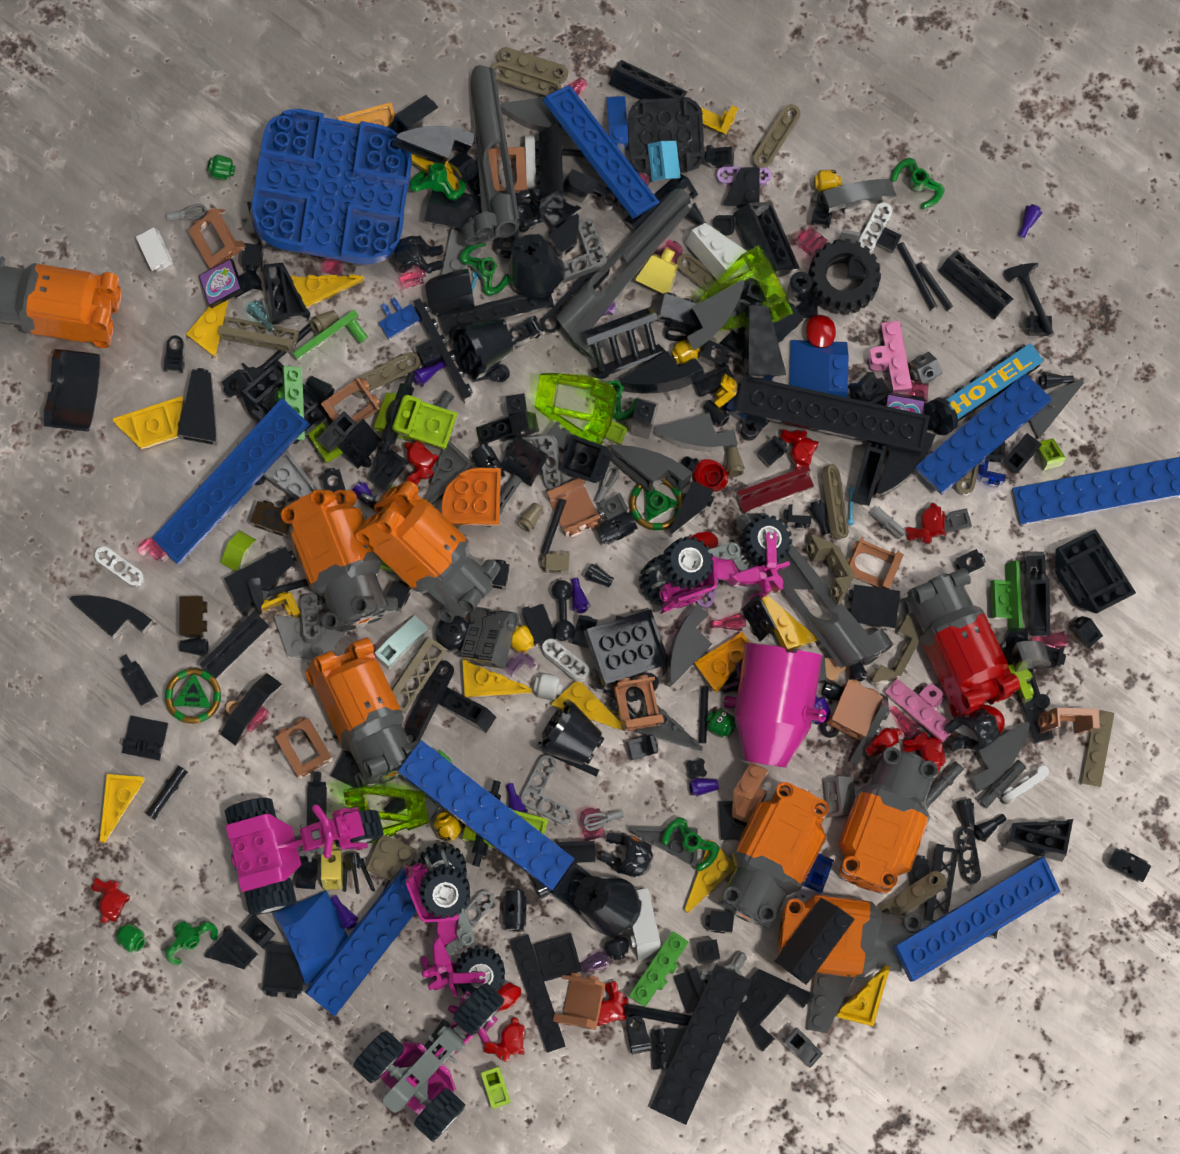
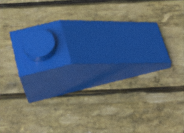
M625 96L607 97L608 135L620 151L628 150Z

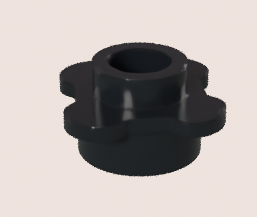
M686 456L681 460L680 464L694 473L699 460Z
M699 758L697 761H687L686 767L688 768V777L690 779L707 775V771L704 768V759Z

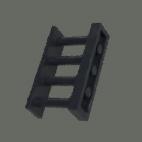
M648 307L580 333L582 340L587 345L592 346L597 367L591 369L590 372L596 379H605L610 374L650 359L653 360L666 352L662 346L655 343L651 323L658 320L656 312ZM639 326H644L649 348L642 351L638 350L634 329ZM626 332L632 354L621 358L616 337L618 334ZM608 338L614 361L604 364L599 343L601 340Z

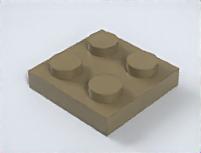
M383 835L379 838L366 871L391 881L398 871L404 868L405 864L411 866L417 849Z

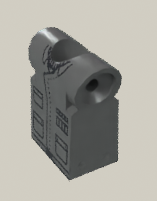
M476 607L471 612L472 623L469 624L460 657L474 665L505 669L512 643V633L519 624V615L516 612L492 611L488 608Z

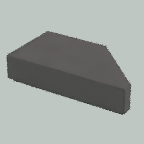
M967 508L948 513L944 521L946 534L972 527Z

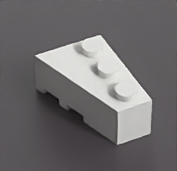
M706 223L692 229L685 243L720 284L748 270L754 258L748 251Z

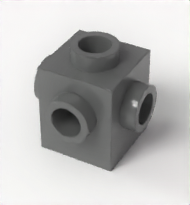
M930 352L919 355L910 361L912 368L910 373L913 379H917L922 384L928 383L942 374L937 358Z

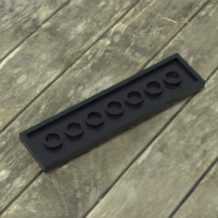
M718 964L715 965L653 1100L651 1109L680 1123L687 1124L752 982L751 979Z

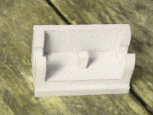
M153 227L136 236L152 271L155 269L160 271L170 265H174L166 244L156 228Z

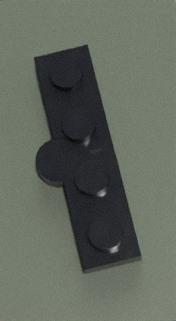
M1030 668L1028 670L1033 677L1030 681H1027V684L1030 683L1033 688V698L1026 703H1023L1021 700L1027 722L1030 724L1029 729L1033 742L1037 744L1052 740L1054 737L1051 730L1040 733L1038 725L1039 714L1045 712V709L1050 705V699L1046 694H1040L1033 669Z

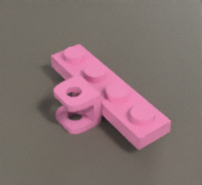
M900 321L881 323L880 327L884 346L870 349V356L868 358L870 370L874 372L889 371L892 392H911L912 385Z
M897 678L885 691L887 697L941 742H944L951 733L947 734L944 731V726L950 721L936 711L943 702V692L934 684L926 686L918 696Z

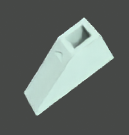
M414 615L375 652V658L390 670L429 628Z

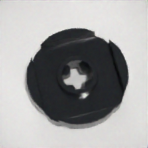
M937 397L924 405V415L930 416L927 429L929 431L933 430L936 434L942 436L951 433L958 425L957 412L955 409H951L949 406L951 403L948 400Z

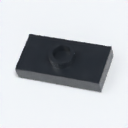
M728 365L706 373L705 378L695 383L700 397L721 388L720 383L724 374L733 378Z

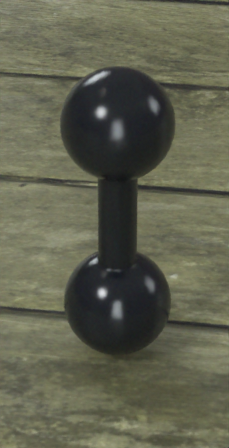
M558 580L551 588L552 596L559 601L560 621L554 625L553 634L556 639L565 642L569 641L575 632L573 624L567 620L566 601L572 596L573 588L568 581Z

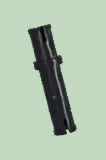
M179 765L177 766L169 780L165 781L166 784L152 805L145 812L146 815L156 820L172 794L180 788L181 781L188 774L187 770Z

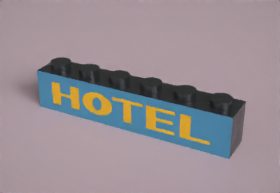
M1031 343L1027 346L1023 344L1015 350L1016 353L1012 356L1008 354L1003 357L999 365L996 367L994 365L990 366L985 370L984 375L981 377L979 375L975 376L966 387L962 385L954 391L955 394L950 398L948 395L944 397V399L951 403L949 404L951 409H955L957 412L958 422L1004 392L1016 380L1025 374L1029 375L1042 366L1044 360Z

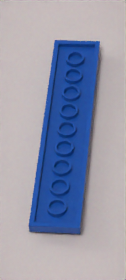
M281 398L152 539L180 565L310 424L287 401Z
M1180 457L1014 487L1012 492L1020 526L1179 497Z
M419 740L397 770L401 776L550 891L554 889L575 858L422 740Z
M1040 857L895 944L893 947L909 981L914 982L1061 891L1045 857Z

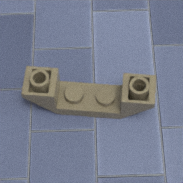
M811 535L805 547L806 552L810 555L813 562L827 560L828 566L835 575L829 590L830 595L834 598L836 604L840 605L855 574L839 546L816 535Z
M907 615L906 619L901 618L896 627L899 629L897 635L910 642H906L901 650L904 653L901 660L897 658L892 669L895 671L883 665H880L879 669L874 668L869 677L873 679L870 685L876 686L896 680L897 678L900 679L919 643L910 615Z

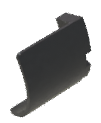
M55 349L52 356L50 382L54 384H52L51 392H48L44 408L45 427L90 431L98 392L100 354Z

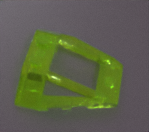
M759 245L741 254L725 273L700 297L703 302L735 283L755 276L767 299L762 302V306L770 308L772 322H778L793 314L788 296L770 261ZM747 264L749 268L748 271L725 282L742 266ZM745 312L735 317L731 316L720 331L745 327Z
M541 373L539 375L534 408L551 421L559 422L563 428L572 434L602 445L612 424L617 392L611 384L591 376ZM559 384L589 390L590 396L595 397L593 414L556 407ZM562 416L590 421V423L584 427L583 431Z
M381 786L343 789L346 806H349V809L358 807L359 811L370 810L367 794L405 799L408 815L379 812L381 820L401 822L384 827L383 832L385 836L389 835V837L397 835L396 832L406 828L409 831L430 823L425 795L422 792Z

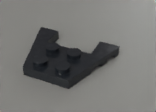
M758 969L750 978L752 982L746 993L747 1000L742 1002L739 1012L760 1050L764 1052L775 1038L760 1024L787 995L802 1009L815 995Z

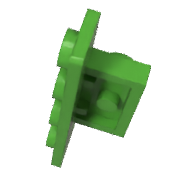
M284 366L283 386L276 391L275 401L278 403L283 398L304 418L302 368ZM305 431L296 440L303 441L305 439Z
M1016 560L1005 564L1006 581H990L992 619L1008 620V629L1023 628L1020 586L1021 570L1019 561Z
M673 931L631 992L630 997L645 1007L658 989L662 991L668 982L665 980L668 973H674L678 967L676 962L689 942Z

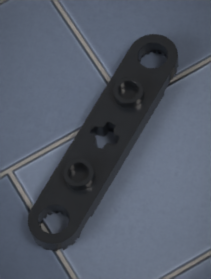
M610 269L593 286L595 291L609 276ZM595 271L581 276L544 316L541 321V329H544L547 335L555 334L562 327L555 315L572 298L571 295H575L595 274ZM553 320L556 326L553 329H548L545 327L546 321Z
M441 660L428 678L405 724L404 730L407 737L413 735L412 742L421 740L454 674V667L448 661ZM447 666V673L445 675L440 674L441 669ZM428 702L430 703L429 707H428V706H426V707L423 706L424 703H428Z

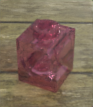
M811 226L807 231L804 229L797 237L799 239L797 246L812 258L828 242L824 236Z

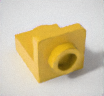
M727 374L722 376L720 383L722 387L716 392L714 403L719 408L733 398L738 389L736 381Z

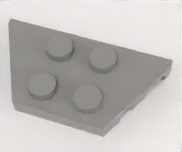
M275 616V621L288 657L314 659L316 656L333 651L345 633H342L339 629L328 630L320 621L322 634L320 642L314 645L308 644L304 639L302 619ZM306 619V621H308V622H313V621H315V620ZM310 629L311 637H313L315 634L314 629Z

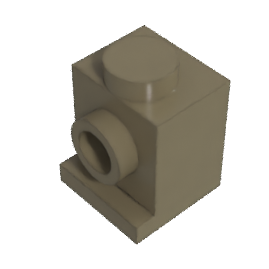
M552 551L550 554H546V556L543 555L542 567H546L545 573L568 574L570 551H566V555H562V552Z

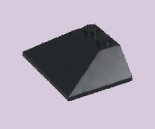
M276 361L241 392L249 415L257 423L277 404L275 394L283 386L284 367L279 361ZM303 384L304 419L310 424L305 430L306 437L329 415L321 405L323 401ZM295 440L293 444H298L300 440Z
M1096 529L1055 549V574L1077 607L1098 614L1136 594V591Z

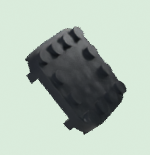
M689 97L642 99L631 107L627 120L629 158L636 172L651 175L647 144L659 141H676L680 174L693 172L700 167L705 155L703 113L696 101Z

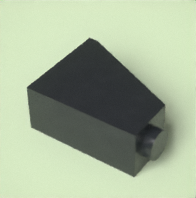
M425 95L397 113L389 128L399 134L414 128L424 127L434 118L439 107Z

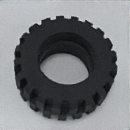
M840 239L834 240L833 244L826 243L823 249H819L816 252L808 271V275L812 279L810 294L815 296L818 304L820 302L823 304V309H833L832 313L838 314V311H843V315L849 314L850 311L856 313L860 311L861 307L865 308L868 306L869 302L875 297L881 280V273L879 272L881 268L880 264L876 263L877 257L875 254H870V248L867 246L861 247V242L850 243L851 239H845L844 242H840ZM856 255L860 256L864 264L869 266V276L862 279L859 287L851 291H841L834 288L826 277L830 266L842 262L849 263L850 258Z

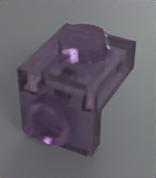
M520 652L515 659L512 657L506 664V674L512 678L523 664L534 670L536 667L535 660L526 653L524 655Z

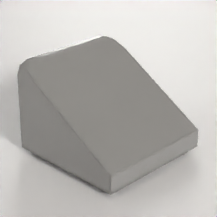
M843 229L840 235V242H844L845 239H851L850 243L855 244L856 241L859 242L861 233Z

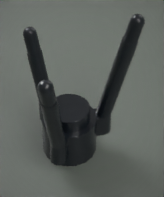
M360 853L344 855L345 861L342 862L343 892L347 890V874L349 870L353 874L356 894L360 893L356 871L360 869V866L371 891L374 892L373 882L368 871H366L364 858H360Z

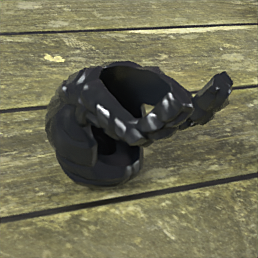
M531 187L528 190L515 193L519 214L518 230L522 233H526L536 224L542 223L546 214L545 207L539 206L536 213L535 207L524 200L539 198L540 189L537 187Z
M412 235L399 240L393 252V260L400 273L408 272L413 265H417L427 273H432L431 271L444 268L442 260L427 264L419 251L426 257L428 255L435 257L443 254L444 248L443 245L431 247L421 235Z
M984 708L980 709L972 718L955 716L954 720H951L944 726V731L949 734L964 725L973 730L978 737V741L970 739L969 736L957 737L956 740H952L949 744L952 752L961 748H968L978 752L992 744L999 735L996 718Z
M611 832L607 834L606 842L626 846V859L622 863L619 857L602 851L599 861L610 865L617 873L633 878L644 875L649 871L653 861L652 846L646 841L637 842L626 833Z

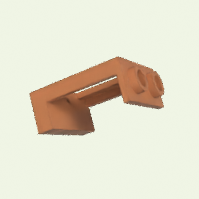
M525 147L508 148L510 161H516L517 182L514 185L515 193H519L520 191L527 190ZM493 148L488 150L493 185L498 192L502 193L506 188L499 183L497 165L498 161H502L500 148Z
M210 209L206 212L204 218L193 223L194 226L188 230L209 268H214L230 258L232 259L246 247L243 241H235L221 215L226 212L225 209ZM211 223L225 245L214 256L201 234V231Z
M360 377L321 403L334 421L339 416V413L334 408L336 404L355 391H365L369 397L368 405L351 417L357 424L362 418L365 420L381 409L379 406L381 401L376 394L372 396L368 390L371 388L365 378L361 380Z
M861 537L860 541H855L851 550L855 552L853 558L848 557L847 560L855 574L854 579L873 587L890 589L904 554L900 552L892 553L864 541V537ZM866 553L890 563L891 566L885 580L859 570L855 565V558L859 554Z
M642 675L637 677V680L631 681L629 678L618 680V683L613 687L623 732L660 726L664 722L663 714L659 715L652 682L655 680V677L648 678V675ZM637 687L643 692L648 717L630 720L626 701V691L628 688Z
M1057 707L1040 713L1038 718L1040 733L1061 727L1060 721L1074 722L1075 734L1082 735L1099 729V709Z
M309 718L297 720L294 723L295 726L290 729L286 727L277 732L278 736L275 737L299 780L333 761L332 756ZM300 729L307 733L320 755L302 765L289 743V736Z

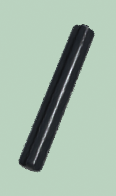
M629 1004L625 1008V1015L640 1016L645 1019L688 1026L692 1017L691 1015Z

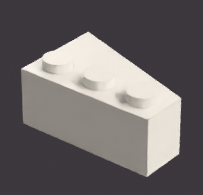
M648 888L637 890L639 900L642 901L641 912L634 926L628 928V930L632 929L633 935H630L632 947L636 949L638 961L655 958L661 949Z

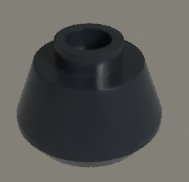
M618 938L607 941L603 949L610 958H614V961L624 959L625 954H628L629 940L627 938Z

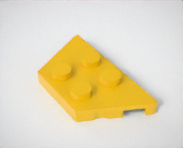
M183 396L112 419L114 424L143 450L178 438L184 399Z

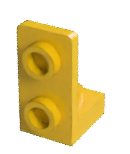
M732 105L729 111L725 110L723 115L719 116L700 107L703 113V124L726 135L733 125L739 109Z
M291 592L278 594L277 598L271 601L266 599L261 606L263 613L287 602L284 606L288 615L292 614L294 618L301 617Z

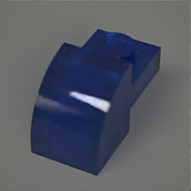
M818 854L803 886L822 893L834 859Z

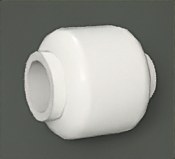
M543 673L540 677L536 678L534 692H536L539 698L555 700L557 695H561L563 684L559 683L560 679L558 676Z

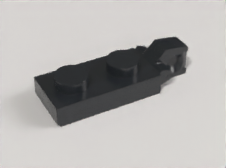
M127 654L122 656L120 660L125 666L121 669L122 674L141 706L143 707L159 698L139 663L136 661L131 663Z
M313 772V782H308L307 826L321 822L312 810L313 805H319L327 816L326 782H322L321 772Z

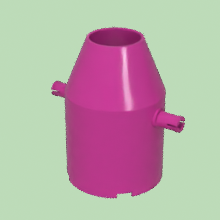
M745 643L737 697L726 696L724 700L730 701V703L723 702L725 708L735 709L734 719L744 761L787 768L811 729L812 720L825 721L826 717L819 715H826V711L824 709H814L822 661L821 654L802 650L785 652L784 647Z

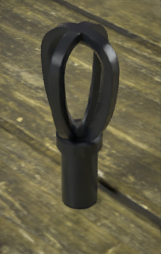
M669 325L665 329V337L670 341H682L687 339V336L671 335L668 331L680 332L687 336L694 333L676 325Z

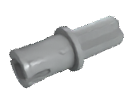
M880 506L872 512L871 516L883 525V529L889 530L897 539H900L906 531L893 520L894 517H890Z

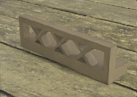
M228 316L225 318L224 325H220L218 330L220 338L224 340L289 353L295 351L299 336V330ZM229 323L238 324L240 329L228 327ZM255 327L258 332L247 331L246 329ZM270 330L274 331L276 336L267 335L264 333ZM291 334L293 339L283 338V336Z
M430 637L424 639L391 689L396 699L399 695L406 694L408 702L404 708L400 706L404 714L448 650ZM433 645L441 650L437 658L430 659L428 651ZM428 662V672L419 675V664ZM417 678L418 687L416 690L409 691L407 682L409 679Z

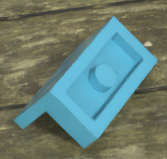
M659 141L647 144L652 181L680 178L676 141Z

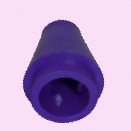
M694 778L689 781L690 793L692 796L699 797L719 790L718 780Z

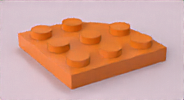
M473 468L460 473L459 476L449 483L442 500V515L453 525L499 526L501 468Z

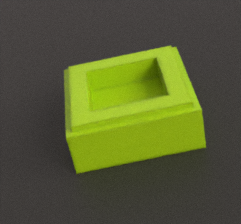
M611 420L604 439L617 445H622L629 428Z

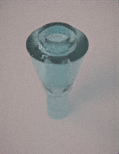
M261 300L252 301L248 305L247 313L262 323L269 332L272 331L274 326L268 318L263 302Z

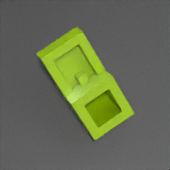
M321 423L308 436L321 458L323 457L325 462L328 463L342 455L343 452L337 445L329 453L316 440L327 429Z
M1008 665L1011 673H1014L1019 679L1020 689L1018 692L1022 702L1031 701L1034 691L1031 684H1027V681L1031 680L1032 674L1028 669L1015 672L1014 665Z
M497 1066L480 1072L492 1109L511 1103L500 1067Z

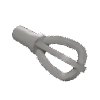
M194 204L180 211L168 212L166 216L167 220L178 218L197 220L206 216L207 208L203 204ZM194 210H204V212L199 214H185Z
M609 465L594 502L598 504L603 502L606 493L619 476L618 467ZM611 469H614L616 471L614 477L612 478L611 482L607 486H605L606 478L608 476L609 471Z
M623 811L588 814L583 819L584 828L588 831L599 829L612 820L623 818ZM595 820H600L594 823H587Z

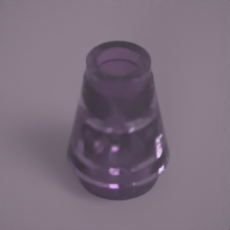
M598 951L580 962L583 973L607 969V966H610V961L605 951Z

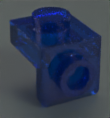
M985 460L983 465H979L978 476H981L980 482L988 483V486L995 488L1003 486L1006 474L987 471L989 460Z

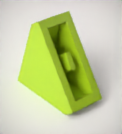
M1054 438L1039 441L1042 445L1037 452L1043 471L1062 466L1066 460L1065 455Z
M239 530L228 542L220 563L237 572L256 539Z

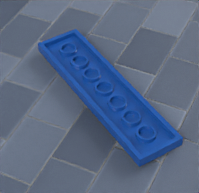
M570 85L547 95L543 99L548 109L632 218L647 212L660 203Z
M1025 374L915 467V471L936 491L943 495L1048 405L1052 398Z
M404 868L398 871L305 991L308 996L333 1016H336L417 911L405 882L407 874Z

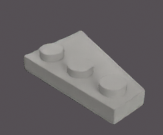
M287 450L263 475L296 500L314 490H318Z

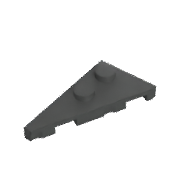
M450 440L446 450L443 449L425 498L432 505L444 495L449 483L459 476L460 473L474 466Z
M880 694L883 698L866 737L861 739L849 760L857 765L873 735H878L881 729L879 725L882 720H886L890 714L888 697Z

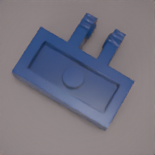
M395 297L391 299L392 305L397 310L393 315L385 303L381 305L387 318L380 321L379 325L388 340L421 322V318L412 304L402 309Z

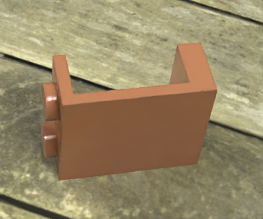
M578 478L547 492V497L554 512L559 498L566 500L559 521L566 537L569 535L571 537L577 536L581 533V530L585 528L593 529L601 522L600 514H597L583 479Z
M848 679L842 685L844 688L834 713L828 717L826 724L860 741L866 737L883 696L879 695L875 689L862 686L857 680Z
M752 762L750 763L733 791L732 817L748 823L757 803L763 802L767 796V791L759 787L768 774V769Z
M571 973L570 976L562 975V979L569 981L563 1015L554 1014L553 1022L596 1030L606 983L598 981L599 977L587 975V978H582V975L577 973Z

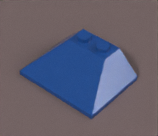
M791 340L789 385L847 397L849 362L847 342L833 341L829 347L818 348L813 346L808 340Z
M327 890L273 914L298 963L297 968L305 985L313 982L348 937L345 929L341 928L336 909L330 900L331 898Z

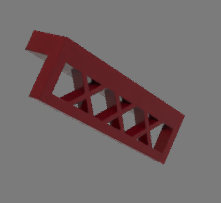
M809 465L737 491L736 498L742 513L745 514L814 488L810 477L811 470Z

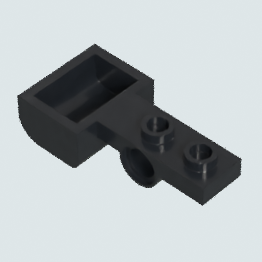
M574 169L565 177L563 193L567 197L584 203L591 195L599 198L598 204L603 210H611L615 205L626 210L611 189L598 184V180ZM604 197H610L612 204L606 203Z

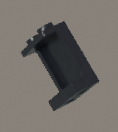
M854 584L853 590L849 589L848 601H851V606L847 610L860 625L886 628V631L894 632L900 591Z
M267 943L262 992H266V996L270 997L286 994L285 998L297 999V996H302L304 982L298 971V963L290 946Z

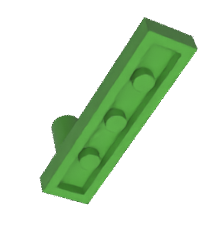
M354 309L293 352L292 356L296 361L300 360L346 326L359 344L369 337L356 319L359 315Z

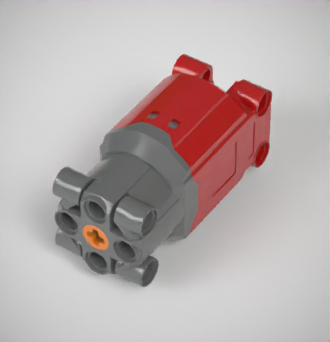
M965 568L950 574L938 575L927 583L912 588V590L907 592L908 596L901 599V607L905 614L908 615L914 612L922 629L920 636L921 644L945 695L948 697L950 702L949 710L953 718L955 716L964 717L977 711L985 701L990 705L1003 701L1020 689L1019 679L1014 673H1011L1008 662L984 611L980 607L973 605L965 586L971 583V578Z

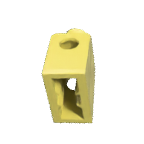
M665 247L661 256L653 254L637 276L636 281L663 294L666 292L671 293L678 265L671 262L675 251Z
M335 842L332 845L330 858H325L321 854L323 890H343L342 853L336 847Z

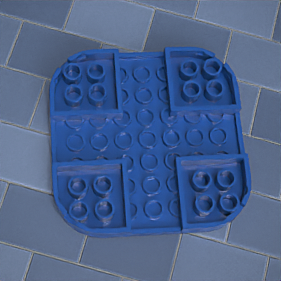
M304 109L283 111L281 115L273 117L268 122L263 133L250 209L252 225L265 242L276 248L362 265L381 262L395 251L402 234L407 187L412 165L411 153L392 146V142L398 133L383 125L361 121L360 124L325 118L324 113Z

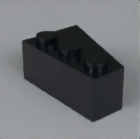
M284 263L264 264L262 273L271 325L308 321L311 314L303 303L300 293L295 288L294 282Z
M666 292L652 300L650 308L656 312L657 321L665 322L664 326L668 327L673 324L694 333L703 328L692 308L698 304L694 303L692 299H681L676 297L677 295L674 293Z
M1067 819L1066 821L1050 820L1049 822L1013 823L1008 832L1005 848L1062 862L1067 855L1073 819Z

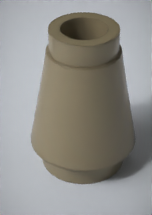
M332 310L312 317V320H310L311 329L316 334L322 333L339 319L338 314Z
M728 448L726 471L731 477L741 476L744 474L745 466L738 448Z
M534 503L518 518L517 524L519 527L527 532L534 529L543 511L542 506Z

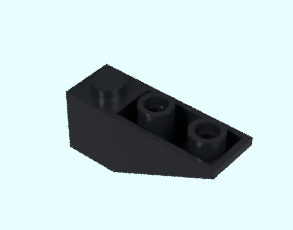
M522 411L476 427L481 446L485 443L493 444L515 438L517 435L525 437L539 432L536 413Z

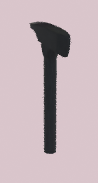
M1038 263L1022 264L1004 270L1003 273L1009 282L1017 279L1022 281L1047 337L1054 336V331L1030 281L1029 275L1031 270L1037 268Z
M310 322L299 331L297 343L312 331ZM278 350L263 365L257 368L247 367L244 363L241 365L244 370H247L254 381L287 352Z
M259 578L246 580L251 600L259 615L262 614L261 606L268 597L309 586L307 579H302L270 589H262Z

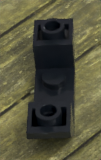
M266 673L251 687L232 712L220 735L237 746L246 734L248 725L267 700H272L283 684Z

